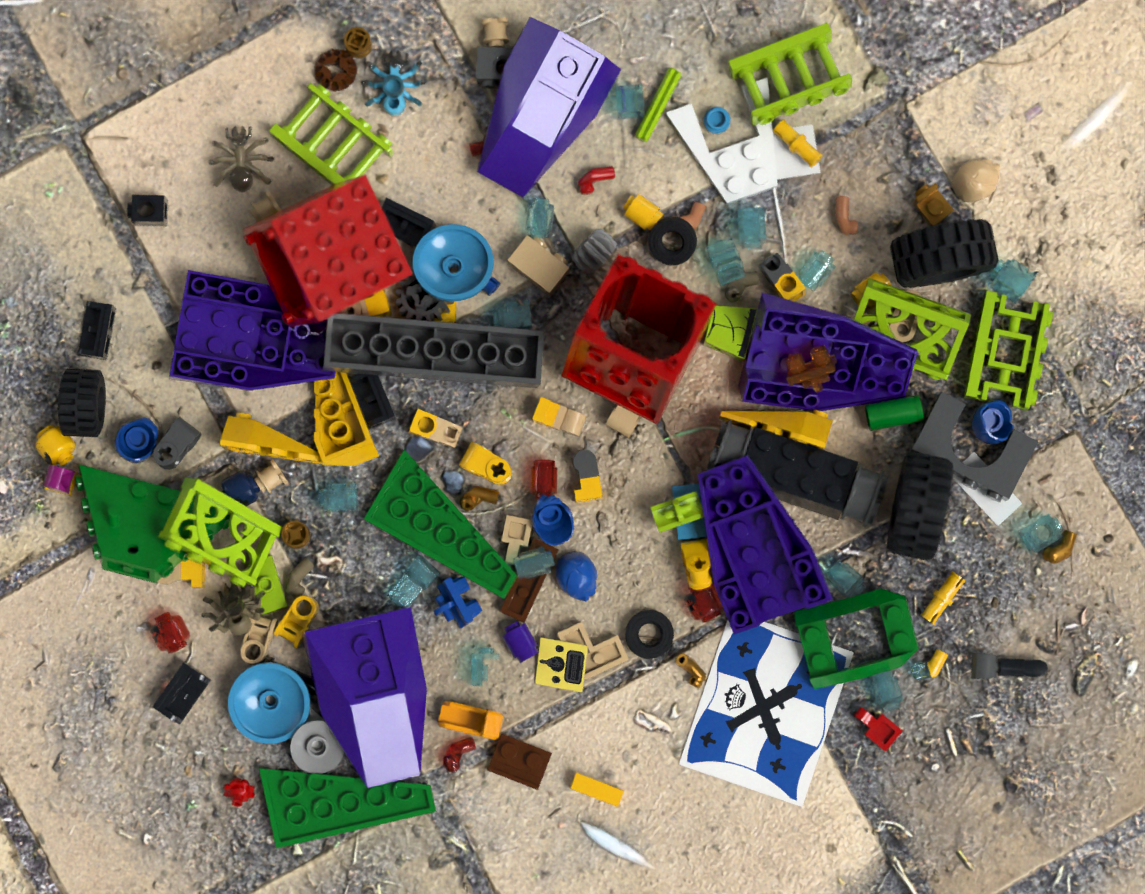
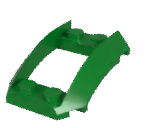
M878 588L852 597L820 604L809 609L805 608L795 611V624L798 626L810 673L809 680L814 689L850 682L899 668L919 649L907 598L905 595L896 592L893 593ZM879 605L891 656L838 669L826 619Z

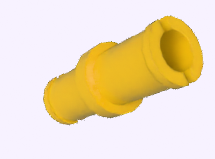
M785 119L774 128L773 133L779 136L789 146V150L792 153L796 152L811 168L823 157L821 153L806 141L807 137L804 134L800 135Z
M951 571L938 591H934L933 599L920 615L935 625V622L947 605H952L953 601L951 600L966 581Z

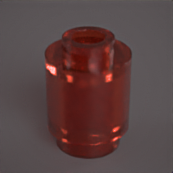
M534 461V466L531 467L530 494L536 495L535 499L539 500L542 494L547 497L557 494L558 468L555 467V461Z

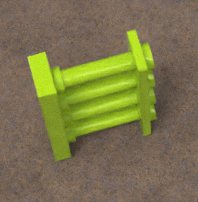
M828 22L728 61L732 79L740 78L744 80L756 110L750 112L753 126L757 124L766 125L772 122L775 117L783 114H794L799 108L808 104L810 106L817 105L826 97L843 95L852 87L851 74L840 76L827 47L832 42V31ZM812 49L818 51L830 78V81L818 86L815 85L802 56L804 52ZM786 59L793 60L806 89L792 96L778 67L779 62ZM763 68L768 69L781 99L769 105L765 104L753 76L754 72Z
M309 83L307 88L313 96L287 126L284 125L281 128L275 123L269 130L274 139L331 185L364 175L382 152L390 158L394 154L390 147L392 143L385 136L380 134L377 137L370 131L372 127L364 119L359 117L356 120L349 114L351 109L341 101H338L336 104L329 98L331 93L320 84L315 87L312 83ZM322 102L333 113L308 142L305 141L301 144L295 139L296 131ZM343 119L354 129L329 159L325 158L322 161L315 155L317 153L316 148L337 123ZM363 135L374 146L350 175H345L343 178L336 172L338 169L337 164Z

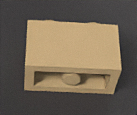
M527 235L508 258V265L550 297L569 274L570 269L566 266L569 262L558 253L552 255L546 250L547 245L535 236L532 239Z

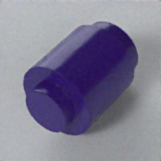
M516 621L504 628L506 634L502 638L514 659L517 657L521 663L539 653L536 648L538 644L526 623L520 625Z

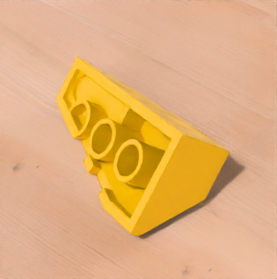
M336 372L334 379L314 381V442L323 465L356 466L379 457L347 373Z
M236 413L235 417L228 416L220 440V446L225 450L323 465L317 451L251 419L252 415Z

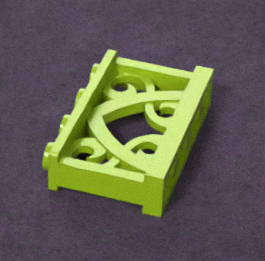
M869 278L854 320L861 324L868 321H877L878 325H872L870 328L897 340L889 323L901 322L910 313L917 315L918 327L927 337L906 344L920 352V355L916 357L913 371L925 372L928 377L935 380H947L969 326L971 314ZM869 299L876 301V315H863ZM892 307L901 310V314L898 316L886 315V313L893 315ZM928 319L935 322L933 326H929L934 332L926 328L924 325L925 320ZM951 328L958 330L952 347L942 339ZM936 343L941 345L946 352V358L941 362L928 358L929 353H935L938 356V349L934 346Z
M185 478L181 485L183 489L163 531L160 532L158 537L166 541L164 544L166 547L180 552L181 549L188 553L186 557L189 560L199 564L202 562L208 564V570L220 576H223V574L231 577L229 580L231 583L242 588L245 585L255 586L257 583L256 579L276 537L280 536L283 527L203 481L195 478ZM195 495L193 514L186 513ZM210 507H215V516L206 518L205 514H210ZM228 514L230 515L229 530L236 542L214 549L208 538L205 523L219 522ZM186 519H192L194 525H187L183 528V530L188 529L190 531L189 538H181L178 532L181 522ZM239 523H243L245 526L243 531H239L242 535H244L243 537H241L237 531V525ZM262 533L263 535L256 547V550H254L250 545ZM198 542L200 548L194 546V544ZM245 549L250 556V562L247 569L240 571L235 563L239 558L242 563H245V555L241 552ZM227 557V563L219 560V558Z

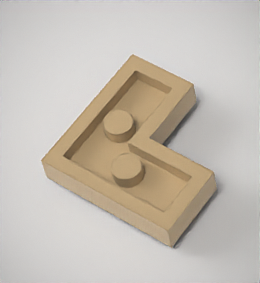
M582 622L557 633L560 641L588 646L584 681L629 660L618 635L593 646Z

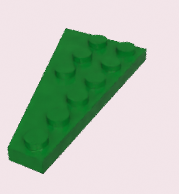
M404 449L364 520L505 600L518 577L517 574Z
M259 768L276 849L437 812L431 785L394 781L366 788L361 778Z

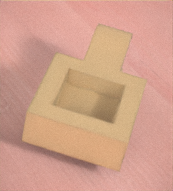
M506 516L501 542L509 544L505 559L507 564L517 566L520 547L528 548L533 527L532 520Z

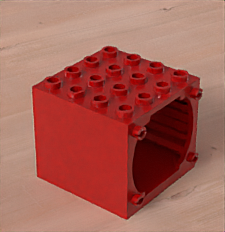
M366 174L329 186L243 229L245 233L243 236L248 246H251L283 312L281 315L282 319L290 327L320 322L413 274Z
M618 254L574 334L561 376L658 425L700 345L717 303L704 294H697L687 289L681 282L671 281L663 277L655 269H647L639 265L631 257H623ZM615 309L625 314L624 320L630 317L668 336L667 342H670L672 338L680 342L681 345L676 355L665 360L656 358L655 362H652L605 338L606 332L601 330L600 324L602 320H609Z

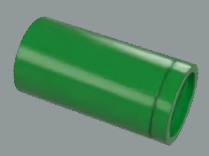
M919 395L865 405L866 419L870 431L924 421Z

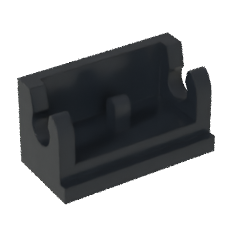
M386 197L382 210L396 239L416 248L422 237L435 228V221Z
M87 301L80 344L77 351L78 356L107 361L116 314V307L112 304Z
M356 374L350 377V383L369 430L396 419L378 375Z
M183 662L153 705V708L173 722L181 724L211 679L188 663Z

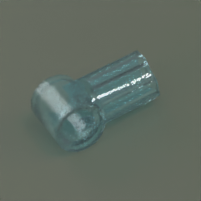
M418 555L405 570V575L387 594L402 609L408 608L420 592L426 590L440 574V571L421 555Z

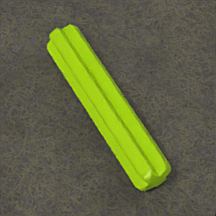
M674 68L667 70L635 133V137L644 142L649 140L681 77V73Z

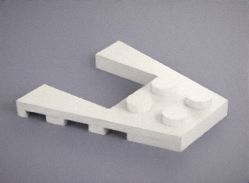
M764 78L756 81L765 104L769 105L768 79ZM746 85L742 86L741 89L749 111L756 110ZM692 104L666 112L667 118L672 122L678 134L687 144L693 156L702 166L727 205L778 186L772 122L766 125H755L758 133L757 137L709 153Z

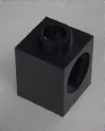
M132 195V202H128L127 216L131 218V222L135 226H167L168 199L164 195ZM145 205H152V214L147 217L141 216V209Z

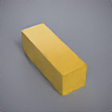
M577 772L570 788L616 807L619 806L624 793L623 790Z

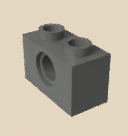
M478 47L477 84H482L483 88H498L502 74L497 72V67L505 64L513 48Z

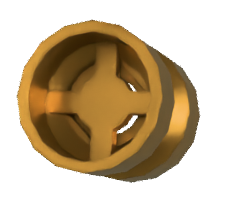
M354 27L346 32L344 44L347 52L356 59L367 57L372 50V41L368 32L361 27Z
M295 520L287 522L283 526L281 537L289 547L301 549L309 543L311 533L305 524Z

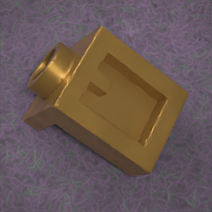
M936 183L930 187L928 184L922 186L914 193L916 198L912 203L930 226H936L954 211L938 191L939 186Z

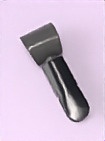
M972 653L971 679L996 678L997 674L998 676L1039 677L1045 675L1048 670L1047 664L1042 660L1000 658L997 662V656Z

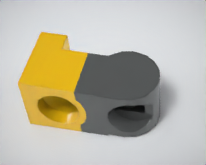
M777 252L759 264L762 273L780 298L796 302L806 295V287Z
M581 450L575 454L573 459V465L579 473L581 489L574 490L576 503L603 499L597 459L591 451Z

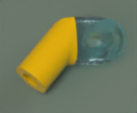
M936 649L930 661L916 662L911 666L912 676L917 680L937 677L948 655Z

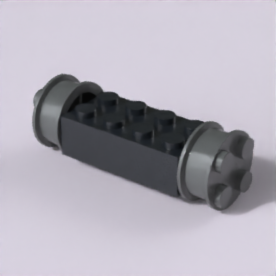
M729 419L728 423L722 422L715 445L720 447L714 446L707 469L710 470L748 455L780 501L836 520L839 518L844 520L845 517L862 522V527H866L867 523L872 524L880 506V501L876 499H880L888 481V477L884 476L883 470L880 473L862 468V463L858 464L857 461L755 427L753 432V426L746 429L732 424V419Z

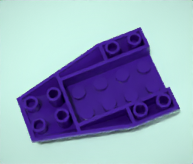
M529 17L504 64L477 172L513 193L524 197L597 116L621 69L604 55L566 33Z
M748 455L698 474L714 586L733 634L752 629L764 621L804 607L809 609L833 600L813 548Z

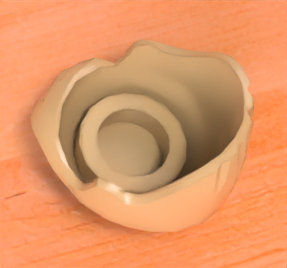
M990 159L971 160L962 165L952 179V188L956 196L967 203H973L989 197L996 189L999 181L1000 165L997 163L993 164Z

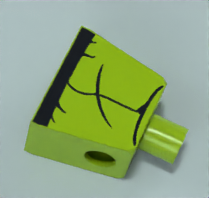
M716 305L705 330L707 334L704 345L744 362L757 309Z

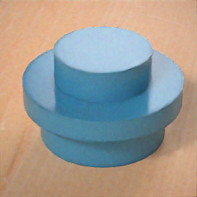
M721 107L709 109L704 116L705 128L713 134L725 132L730 125L729 113Z

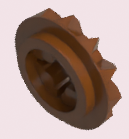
M331 48L329 51L321 53V56L315 62V76L319 84L325 89L341 91L348 88L354 82L357 76V65L352 55L343 49ZM339 60L340 69L346 73L337 72L333 80H331L332 72L326 66H335Z

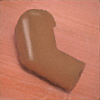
M847 196L836 197L835 217L841 233L847 236L848 234H857L858 222L856 220L849 221V198Z
M694 202L689 215L680 218L690 223L695 230L700 224L706 206Z

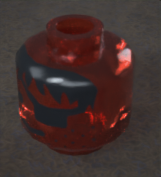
M714 584L700 590L688 588L690 593L685 596L684 602L694 620H701L702 623H705L722 614L720 610L723 606Z
M167 612L155 618L156 624L151 627L150 632L160 651H167L168 654H171L188 645L186 641L190 638V632L182 616H171Z

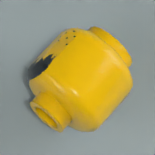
M50 425L38 433L35 448L46 463L63 466L73 459L76 443L71 436H64L59 426Z

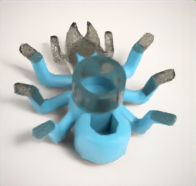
M391 50L388 54V63H386V55L383 53L382 63L390 71L388 75L380 71L370 61H367L366 65L375 74L384 78L382 83L362 80L361 84L373 89L382 88L384 92L377 98H372L365 102V106L369 107L383 100L384 109L391 116H399L404 112L406 108L404 96L411 103L422 106V102L412 97L406 91V87L418 88L420 85H426L427 81L419 80L416 83L402 81L414 75L422 65V62H416L410 71L400 75L403 67L408 65L409 54L405 53V62L402 63L401 53L397 50L394 58L393 51Z

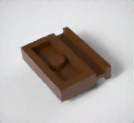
M501 733L487 771L538 790L552 753Z

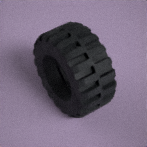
M983 219L948 222L914 230L913 232L896 237L890 245L896 279L904 288L925 287L966 279L996 268L999 261L992 226L987 220Z
M917 452L906 454L899 474L888 531L887 549L892 554L926 561L935 558L944 529L952 487L953 463L949 459Z

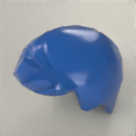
M994 400L980 406L971 422L972 431L976 438L986 444H998L1008 439L1014 428V425L1011 424V409L1002 400Z
M139 418L122 425L114 440L117 454L131 463L146 461L153 454L157 446L156 440L159 435L157 426L149 418Z
M542 494L535 505L532 515L533 528L546 544L553 546L561 545L573 535L574 520L572 512L555 495L547 497Z
M577 551L569 552L561 556L557 561L556 580L559 587L570 597L580 601H588L589 597L593 596L596 592L597 569L586 554Z

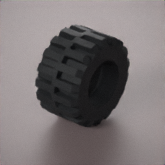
M66 369L61 378L58 395V421L61 432L64 436L98 437L103 428L106 407V387L101 370Z

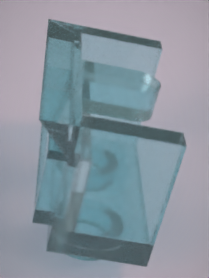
M1001 259L989 275L993 279L989 287L1001 295H1007V299L1016 304L1039 271L1028 273L1029 269L1015 259L1011 261L1007 259L1006 262Z

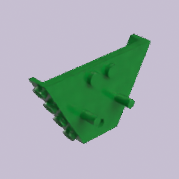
M79 465V475L75 476L78 492L83 491L84 498H80L83 514H89L90 520L86 521L89 537L94 536L95 544H92L95 560L100 559L102 570L156 583L159 579L168 577L180 562L189 560L186 557L188 553L181 549L180 552L166 547L164 545L166 541L158 537L160 532L163 531L181 491ZM195 495L186 513L193 514ZM210 507V514H205L206 518L215 516V507ZM227 514L221 521L216 523H205L210 542L221 529L225 530L229 527L230 515ZM186 519L181 522L178 528L181 538H189L190 531L188 529L183 530V528L187 525H194L192 519ZM198 542L194 544V546L200 547ZM135 547L138 549V552L131 554L128 552V549Z

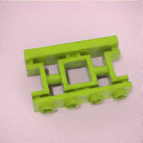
M986 291L983 294L963 399L985 402L988 390L1013 394L1011 408L1027 411L1030 409V405L1035 406L1038 390L1034 389L1035 379L1040 380L1043 364L1039 363L1040 354L1045 353L1048 338L1044 337L1046 327L1051 326L1053 311H1049V303L1042 304L1037 301L1032 302L1030 314L1005 309L1007 295H998L997 292ZM995 304H998L996 315L1009 317L1008 331L995 328L992 339L988 337ZM1037 312H1039L1040 316L1034 346L1030 347L1032 336L1018 333L1021 320L1034 322ZM999 337L1024 342L1019 366L994 361ZM988 356L986 367L1000 370L998 382L984 381L982 390L978 391L984 357ZM1028 364L1030 367L1024 397L1021 400L1022 388L1008 386L1011 372L1023 375Z

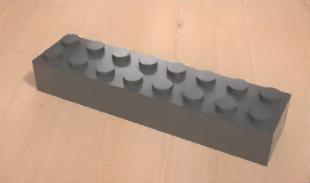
M336 313L328 317L326 321L323 371L538 388L541 385L544 331Z

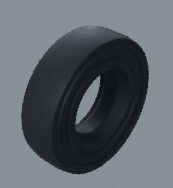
M666 217L659 220L651 229L648 245L650 252L659 262L666 265H679L686 262L693 255L697 245V237L694 228L686 220L679 217ZM667 232L678 233L683 241L682 247L678 250L667 249L663 244V235Z
M644 610L635 614L629 620L625 630V638L628 647L634 654L645 659H654L662 656L669 650L673 643L674 630L670 620L664 614L655 610ZM654 624L658 627L660 639L657 643L646 645L640 640L639 630L643 625Z

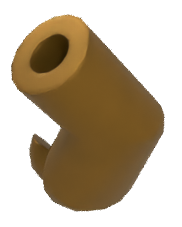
M475 486L462 495L460 506L465 511H471L483 501L497 504L500 491Z
M1064 530L1059 545L1053 548L1046 547L1043 550V559L1051 564H1057L1069 558L1077 534Z
M679 654L676 658V664L691 674L688 680L690 685L701 688L703 681H706V673L695 660L686 654Z

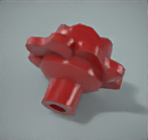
M235 778L229 784H224L223 786L225 790L224 796L230 797L232 805L235 807H241L243 802H247L248 799L255 797L253 792L255 788L246 779Z

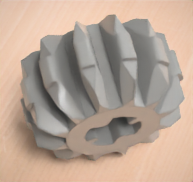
M596 229L574 251L572 260L579 269L587 274L594 273L614 252L617 243L608 232Z

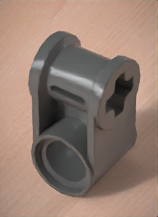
M181 417L177 418L153 451L154 460L165 470L176 468L199 441L202 433ZM162 453H170L172 459H164Z

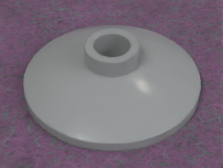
M313 720L304 723L292 736L290 743L291 756L296 765L308 773H326L335 768L342 760L344 751L323 720ZM316 740L322 742L321 747L318 749L312 747V743Z

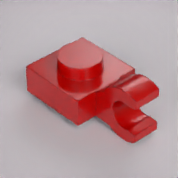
M860 707L853 715L868 727L864 735L884 752L889 749L903 732L882 713L875 719L869 712Z

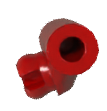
M613 166L594 168L588 171L578 181L580 193L582 195L592 194L594 192V183L614 179L615 171Z

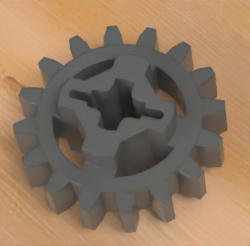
M408 276L409 280L407 282L402 280L399 282L402 289L395 291L399 298L395 300V303L400 308L399 312L403 317L406 316L410 320L433 321L434 318H437L439 321H442L441 313H450L447 304H454V301H444L430 294L427 295L428 293L419 285L415 276ZM408 302H411V304L414 305L416 309L413 310L411 307H409Z

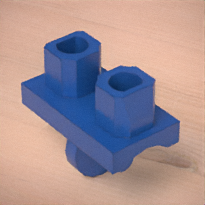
M464 576L453 580L450 577L437 586L441 595L435 598L439 605V608L433 611L435 616L444 614L447 622L455 619L461 629L471 623L473 618L482 611L476 599L466 604L464 603L461 594L470 589Z

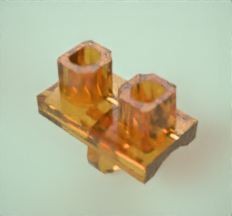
M824 345L811 349L810 355L813 361L804 363L801 353H795L787 357L788 374L786 379L789 386L802 382L804 388L813 386L816 393L823 391L822 383L830 381L829 373L835 372V364L837 363L835 354L830 355Z

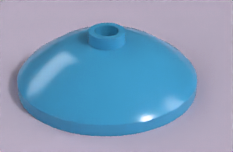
M443 225L429 231L418 242L413 254V271L417 282L428 294L444 301H462L475 296L485 288L493 273L494 259L489 243L479 232L463 225ZM451 267L458 268V271L455 273H451L449 269Z
M273 662L256 664L243 671L233 683L228 698L229 714L236 728L247 738L264 744L280 743L292 738L295 731L306 722L310 711L309 691L303 679L291 668ZM272 695L275 697L276 702L270 704L266 701V697Z

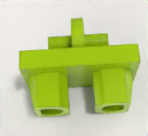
M697 491L650 507L659 533L704 518L703 508Z

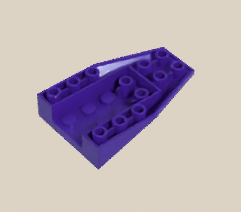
M188 270L169 379L247 391L334 379L336 372L323 371L327 318L316 323L290 327L282 319L281 315L283 312L270 285Z
M762 293L738 387L742 402L818 411L904 398L918 351L846 316Z
M411 607L304 632L302 638L321 716L366 788L419 776L421 773L427 687Z

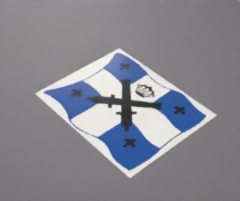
M727 620L679 765L802 807L844 683L819 689L813 688L809 680L810 673L799 633L763 622L757 627L733 634L730 623ZM832 645L838 669L849 667L854 652Z

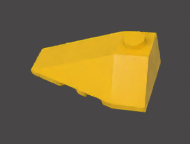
M813 410L812 413L790 411H721L719 417L720 420L726 422L732 419V424L747 429L753 426V431L757 427L822 450L825 448L833 420L827 419L828 414L818 410Z

